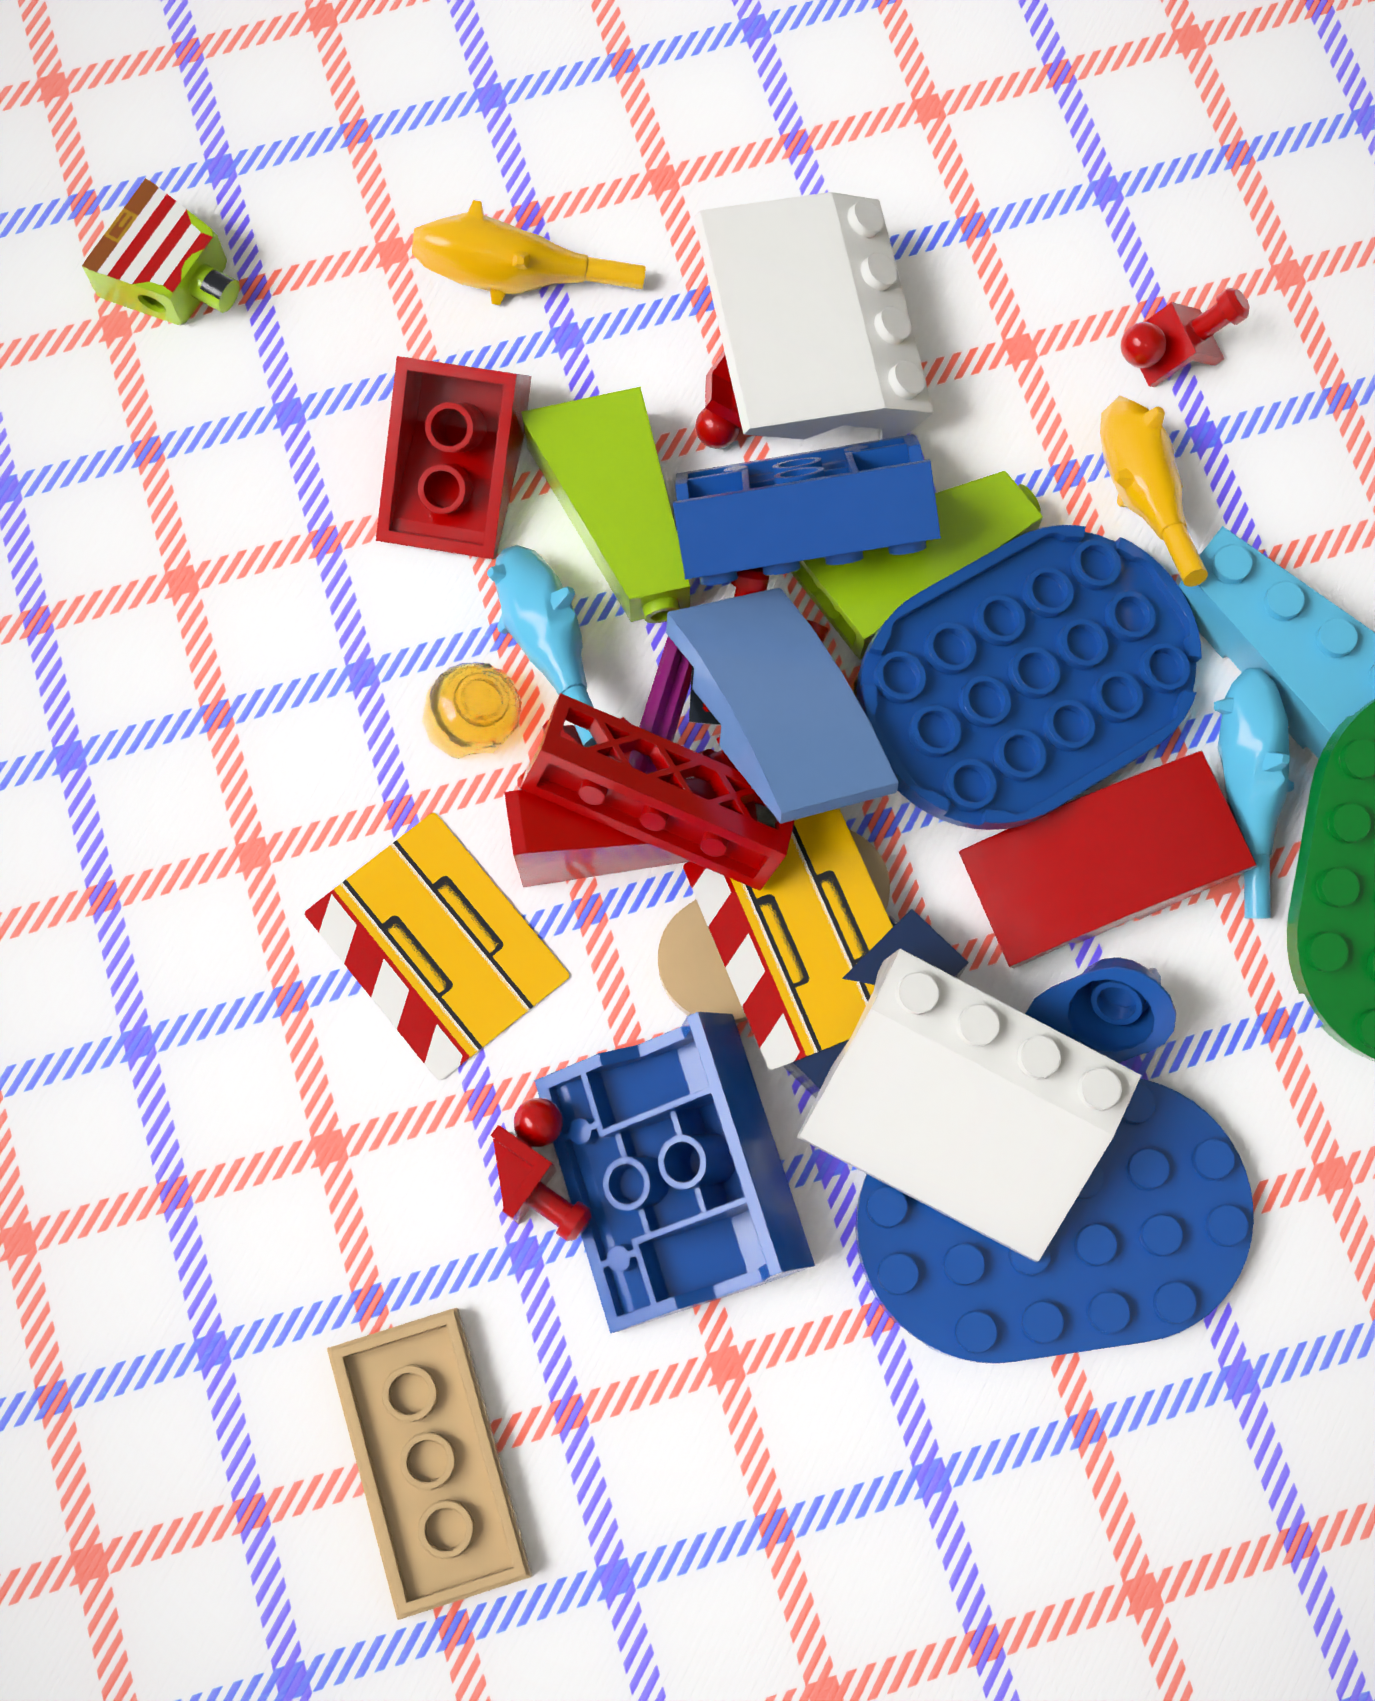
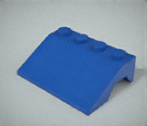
M914 434L676 473L675 489L677 501H673V509L685 580L699 577L701 585L728 583L738 578L737 571L762 567L764 575L786 574L799 570L801 568L800 561L825 557L826 564L828 565L853 563L864 558L863 551L888 547L889 554L892 555L910 554L926 549L927 540L941 538L930 459L923 460L921 444Z
M696 1012L686 1016L681 1027L635 1046L598 1053L534 1080L539 1097L552 1101L562 1114V1131L553 1142L571 1203L575 1205L580 1201L589 1207L592 1219L581 1234V1238L610 1334L746 1291L815 1266L733 1014Z

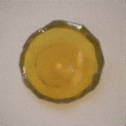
M460 663L448 668L435 679L425 697L422 723L430 742L450 757L462 759L472 754H492L499 749L500 745H504L518 728L522 701L514 681L502 669L495 668L489 663Z

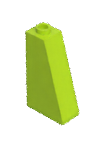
M641 386L521 411L525 439L530 454L630 622L645 619L647 623L667 622V613L669 611L690 607L689 579L685 580L679 539Z
M1006 471L937 492L935 497L941 538L927 540L926 549L902 555L889 554L888 547L863 551V559L841 565L826 564L825 557L800 561L801 568L791 572V574L856 657L862 660L875 633L906 600L1011 540L1039 529L1043 516L1039 502L1033 492L1023 484L1017 485Z

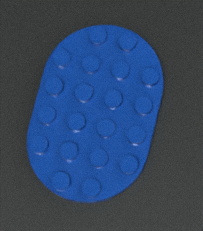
M1056 525L1043 527L1011 540L920 591L901 604L878 629L869 643L862 659L857 682V700L870 721L898 780L897 791L912 804L942 821L971 829H1008L1031 823L1049 814L1145 755L1167 739L1184 720L1197 694V692L1193 691L1196 678V662L1202 659L1199 630L1190 605L1178 584L1158 561L1146 551L1122 537L1114 541L1097 534L1085 532L1086 526Z
M1140 1079L1114 1137L1038 1262L1024 1257L866 1174L858 1197L855 1234L860 1264L866 1281L883 1310L895 1323L912 1337L928 1346V1348L942 1355L972 1363L1000 1364L1145 1343L1172 1336L1195 1325L1209 1315L1225 1299L1239 1278L1247 1260L1252 1241L1254 1211L1251 1187L1245 1167L1232 1141L1221 1126L1204 1109L1183 1094L1162 1084Z

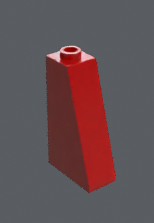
M699 778L684 779L693 794L707 800L718 797L709 782ZM524 790L504 792L513 856L523 888L689 862L684 858ZM755 802L744 804L752 818L758 821Z

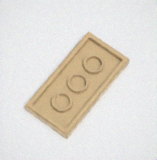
M452 1308L328 1347L327 1352L397 1621L532 1577V1571L459 1308Z

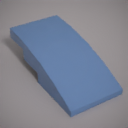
M780 587L669 611L667 613L666 634L694 667L692 689L721 724L720 748L780 824L897 793L898 780L870 721L842 671L812 626Z

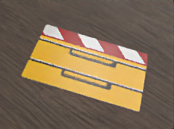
M840 808L794 821L787 855L761 891L691 861L683 865L684 872L768 1069L775 1070L849 1040L874 991L875 985L842 978L893 926Z
M430 813L304 913L305 917L438 1081L445 1079L569 979L567 970L436 813Z

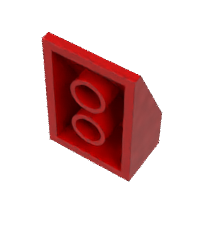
M402 356L396 357L375 541L496 559L524 439L521 411L528 410L532 376Z

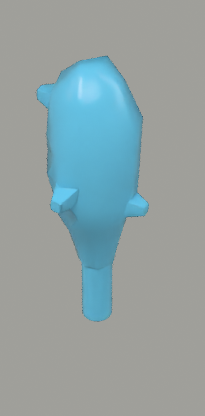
M520 545L503 549L496 558L495 566L487 570L488 577L495 583L502 614L497 625L498 631L502 634L510 633L530 662L546 677L558 695L562 693L594 707L587 692L588 686L581 656L583 648L582 634L577 615L571 604L575 596L574 589L569 586L563 587L557 574L535 550ZM574 724L583 746L589 747L597 744L589 730Z
M1247 668L1233 681L1225 698L1214 702V710L1222 714L1217 748L1224 770L1228 805L1258 866L1244 872V918L1270 919V855H1272L1278 818L1286 801L1287 792L1294 790V782L1288 779L1290 762L1288 719L1275 682L1262 668Z

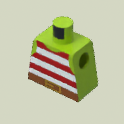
M146 178L81 265L98 297L175 325L186 323L201 302L221 313L227 312L235 303L240 290L239 281L223 273L226 268L227 258L218 235L203 221Z

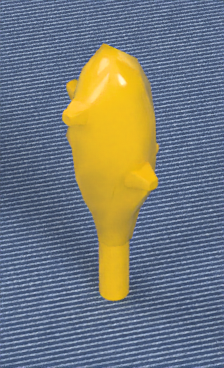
M473 200L466 213L438 219L414 228L412 254L425 268L459 284L490 291L491 304L500 305L506 294H518L554 284L583 283L584 281L643 289L645 265L588 257V255L570 251L554 244L541 235L524 231L484 215L482 201Z
M1119 395L1101 413L1100 424L1103 459L1112 482L1118 491L1117 504L1119 507L1129 508L1146 521L1156 535L1165 542L1184 585L1188 587L1197 586L1206 580L1208 572L1187 530L1182 505L1183 485L1175 463L1173 444L1163 427L1165 411L1157 406L1149 411L1148 408Z

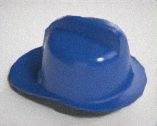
M1111 957L1101 959L1088 966L1082 974L1050 987L1033 999L1025 1014L1115 1062L1121 1063L1138 1055L1149 1053L1164 1045L1175 1030L1177 1012L1171 995L1161 985V976L1156 968L1148 969L1132 959Z

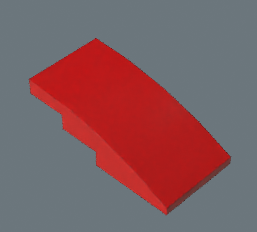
M1202 750L1061 805L1036 821L1008 828L958 851L1007 964L1010 968L1014 969L1072 942L1079 944L1134 918L1139 920L1258 867Z

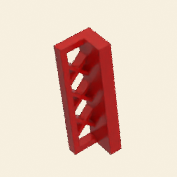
M560 693L553 706L542 741L526 769L520 789L759 891H761L786 857L795 821L792 820L780 824L776 819L775 828H772L754 820L744 804L755 802L766 808L768 807L737 769ZM565 720L589 730L597 744L585 747L561 737L560 734ZM635 750L649 756L658 771L647 774L633 768L624 753ZM695 776L709 782L718 797L707 800L693 794L684 779Z

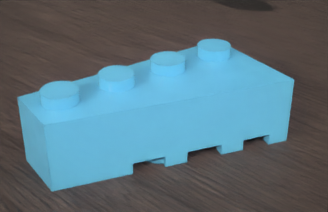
M1222 526L1199 555L1208 572L1206 580L1193 587L1185 586L1181 580L1178 586L1190 605L1200 634L1222 658L1228 657L1241 673L1247 668H1262L1275 682L1288 719V732L1302 749L1308 747L1319 760L1325 745L1337 727L1348 716L1354 715L1367 703L1375 699V632Z

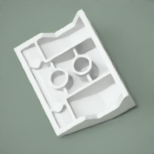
M825 192L702 209L695 214L694 221L744 435L805 440L840 426L878 429L881 440L909 434L934 413L879 199L837 192Z
M899 949L883 961L877 974L874 991L851 1038L833 1063L797 1138L1024 1257L1038 1262L1114 1137L1141 1075L910 953Z

